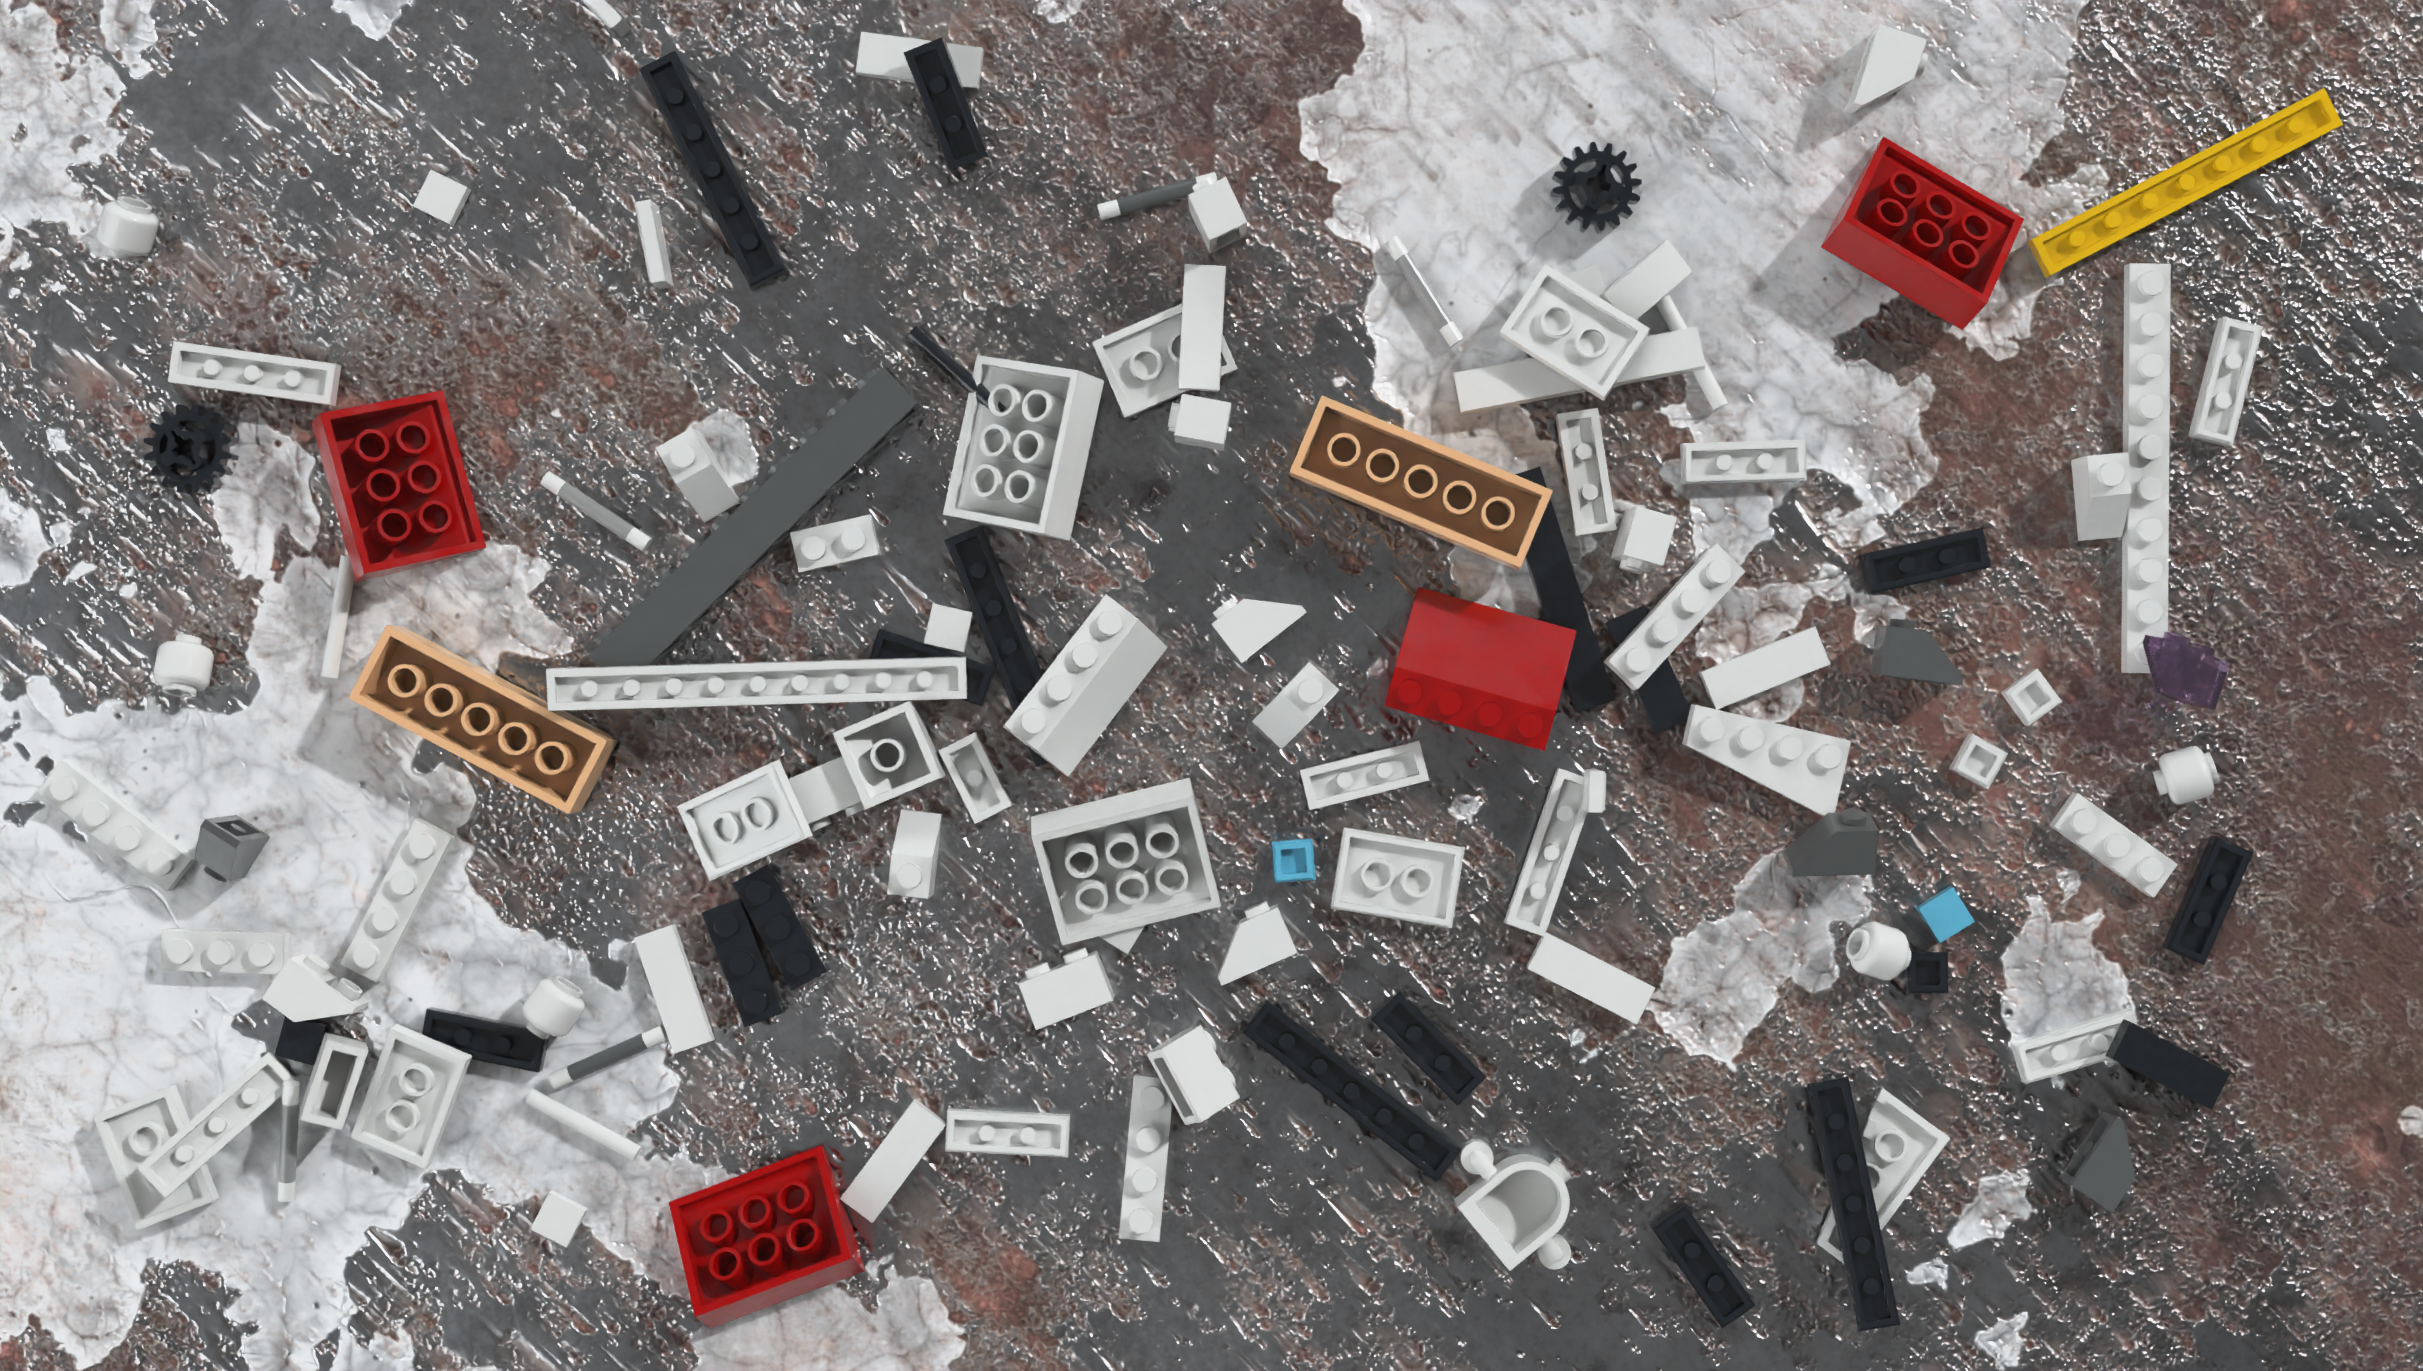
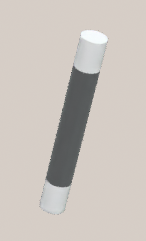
M1208 173L1098 204L1097 207L1101 221L1188 197L1189 194L1194 192L1192 187L1196 183L1215 176L1216 181H1218L1216 173Z
M662 1025L550 1073L548 1075L552 1087L557 1089L668 1040L665 1028Z

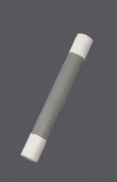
M1398 235L1385 242L1384 245L1448 345L1452 347L1464 339Z
M547 472L542 478L540 485L642 552L651 544V537L552 472Z
M285 1081L282 1088L278 1201L292 1202L295 1200L300 1082Z

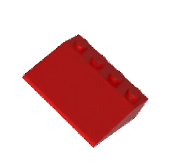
M1883 136L1836 215L1821 248L1963 330L1987 304L2024 218Z
M443 390L318 414L312 422V427L356 582L398 573L486 548Z
M1418 587L1384 706L1545 751L1577 631Z
M822 1145L669 1202L694 1315L710 1328L865 1271L855 1231L845 1204L840 1199L842 1196Z

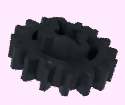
M1590 142L1587 153H1584L1579 146L1575 147L1572 151L1574 160L1563 157L1559 163L1565 172L1555 171L1552 176V180L1560 184V186L1553 188L1550 192L1551 197H1561V202L1556 206L1555 211L1562 212L1567 210L1569 215L1565 223L1570 225L1575 220L1580 221V232L1583 233L1590 224L1594 225L1597 234H1601L1604 231L1606 222H1608L1611 228H1618L1620 225L1618 215L1628 219L1633 212L1627 204H1637L1640 201V196L1632 192V190L1642 184L1641 179L1631 178V174L1637 168L1636 163L1626 166L1623 160L1627 152L1623 150L1617 156L1612 155V144L1610 143L1605 146L1603 151H1598L1596 143ZM1595 162L1594 167L1586 173L1582 171L1574 172L1575 169L1585 163ZM1611 168H1613L1616 171V173L1620 177L1621 183L1616 182L1613 174L1610 171ZM1600 173L1598 180L1600 182L1599 188L1603 191L1592 202L1593 189L1589 185ZM1570 192L1577 195L1581 203V209L1573 201ZM1605 203L1614 205V203L1618 204L1617 207L1607 213L1597 214L1599 207Z
M180 404L176 405V415L168 411L161 412L164 421L162 425L156 423L149 425L156 434L154 438H144V443L153 446V452L144 455V460L156 462V466L152 468L150 473L153 476H165L162 481L163 486L174 488L177 485V492L187 494L193 488L194 492L203 494L207 492L206 483L219 488L222 484L218 476L220 474L230 476L233 474V471L226 465L228 460H238L239 456L231 453L230 447L239 442L236 438L227 437L226 433L230 431L232 425L227 422L218 423L220 413L212 410L206 413L205 407L193 404L190 410L188 406ZM198 422L204 425L205 428H198L194 431L186 424ZM192 452V457L188 456V453ZM189 468L190 471H194L197 475L184 476L177 471Z

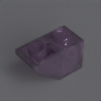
M2164 632L2163 638L2145 635L2143 646L2156 693L2182 704L2215 710L2230 663L2215 657L2216 650L2196 643H2191L2189 646L2190 638L2176 633Z

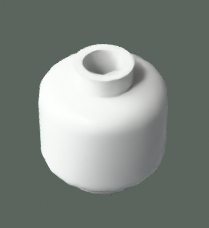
M120 196L117 201L109 202L103 207L96 236L98 241L108 248V255L123 261H133L134 256H145L152 251L159 227L157 216L151 212L152 206L138 199Z
M179 634L176 635L175 641H167L159 646L153 678L162 686V692L178 697H195L198 691H203L209 686L214 654L209 648L201 645V638Z
M2190 746L2163 754L2159 759L2160 770L2152 772L2159 795L2168 793L2171 801L2177 805L2211 796L2214 792V785L2220 783L2211 753L2203 754L2202 750L2197 746Z
M1867 922L1853 930L1847 940V957L1850 959L1852 967L1861 974L1880 980H1892L1910 964L1911 950L1906 935L1899 929L1877 922Z
M556 975L553 979L546 978L540 980L522 1006V1012L529 1021L526 1025L527 1029L542 1039H548L550 1035L556 1037L566 1036L585 1009L584 1001L581 998L583 991L571 981Z

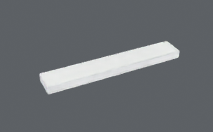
M1698 326L1647 336L1614 386L1704 370L1706 365ZM1534 357L1453 373L1461 415L1587 392L1584 388Z

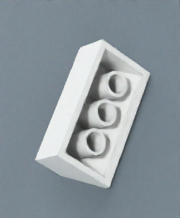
M1105 594L1004 724L1003 728L1068 777L1168 647L1138 618Z

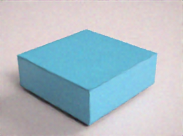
M1312 838L1271 841L1275 883L1316 880Z
M1948 886L1915 907L1938 943L1945 941L1975 922L1952 886Z

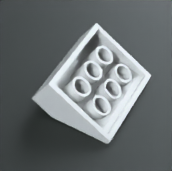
M977 355L972 377L977 386L981 383L990 392L988 398L989 409L977 401L976 392H969L943 515L1070 541L1104 380L1079 370ZM999 401L1006 407L1003 412L998 408Z
M1190 778L1031 816V837L1062 945L1221 907ZM1159 832L1169 835V838L1163 841L1155 840L1152 837ZM1179 842L1191 849L1189 855L1177 850Z

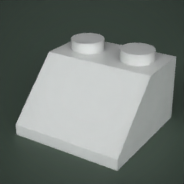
M915 701L905 702L833 733L865 810L946 776Z

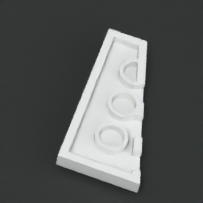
M1691 704L1682 744L1824 817L1827 813H1835L1851 740Z
M1880 1087L1861 1132V1139L1880 1230H1882L1950 1138ZM1831 1206L1816 1243L1843 1263Z

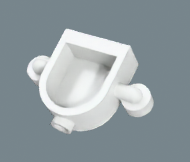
M1471 1139L1465 1142L1459 1153L1460 1161L1469 1173L1480 1174L1481 1177L1454 1199L1458 1209L1509 1271L1535 1250H1537V1255L1545 1267L1556 1270L1566 1266L1571 1258V1248L1565 1238L1556 1233L1562 1228L1569 1213L1570 1199L1565 1183L1572 1177L1559 1160L1555 1158L1551 1163H1548L1534 1155L1518 1154L1507 1157L1494 1166L1493 1152L1486 1142L1480 1139Z

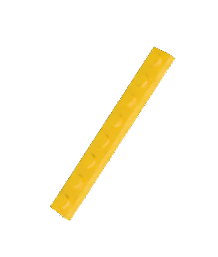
M2323 88L2027 241V244L2045 278L2328 133L2343 125L2326 90Z

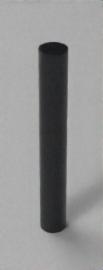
M915 326L906 338L967 393L976 392L977 401L989 409L988 398L990 392L981 383L977 386L971 373L918 326ZM999 401L998 408L1003 412L1006 407Z

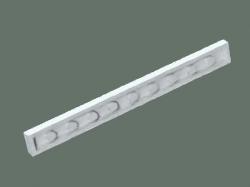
M2129 263L2124 266L2123 452H2129L2132 496L2122 534L2121 673H2168L2171 264Z
M966 656L546 669L548 711L967 699Z

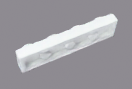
M173 341L168 382L336 406L341 366L334 363Z
M1717 543L1711 545L1604 663L1632 690L1639 689L1746 571Z
M62 759L37 791L166 892L172 891L196 861L194 855L69 759Z
M1560 768L1556 769L1504 923L1545 936L1587 812L1583 811V776Z
M421 818L414 820L340 963L341 965L376 983L382 981L456 836Z
M268 1052L142 1162L137 1169L165 1198L168 1197L282 1096L283 1082L298 1080L271 1052Z
M1134 1073L1119 1229L1120 1239L1160 1241L1172 1100L1158 1075Z

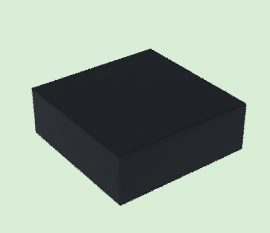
M1911 951L1910 964L1903 970V992L1948 993V952Z
M285 1016L275 1055L314 1066L325 1032H328L329 1024L315 1020L293 1022Z

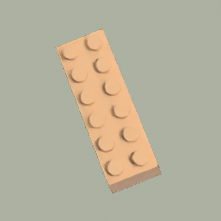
M1321 396L1290 470L1291 477L1515 570H1519L1523 564L1553 490L1325 396Z
M386 625L348 698L567 814L581 812L619 740L565 711H548L547 702L423 636L398 625Z

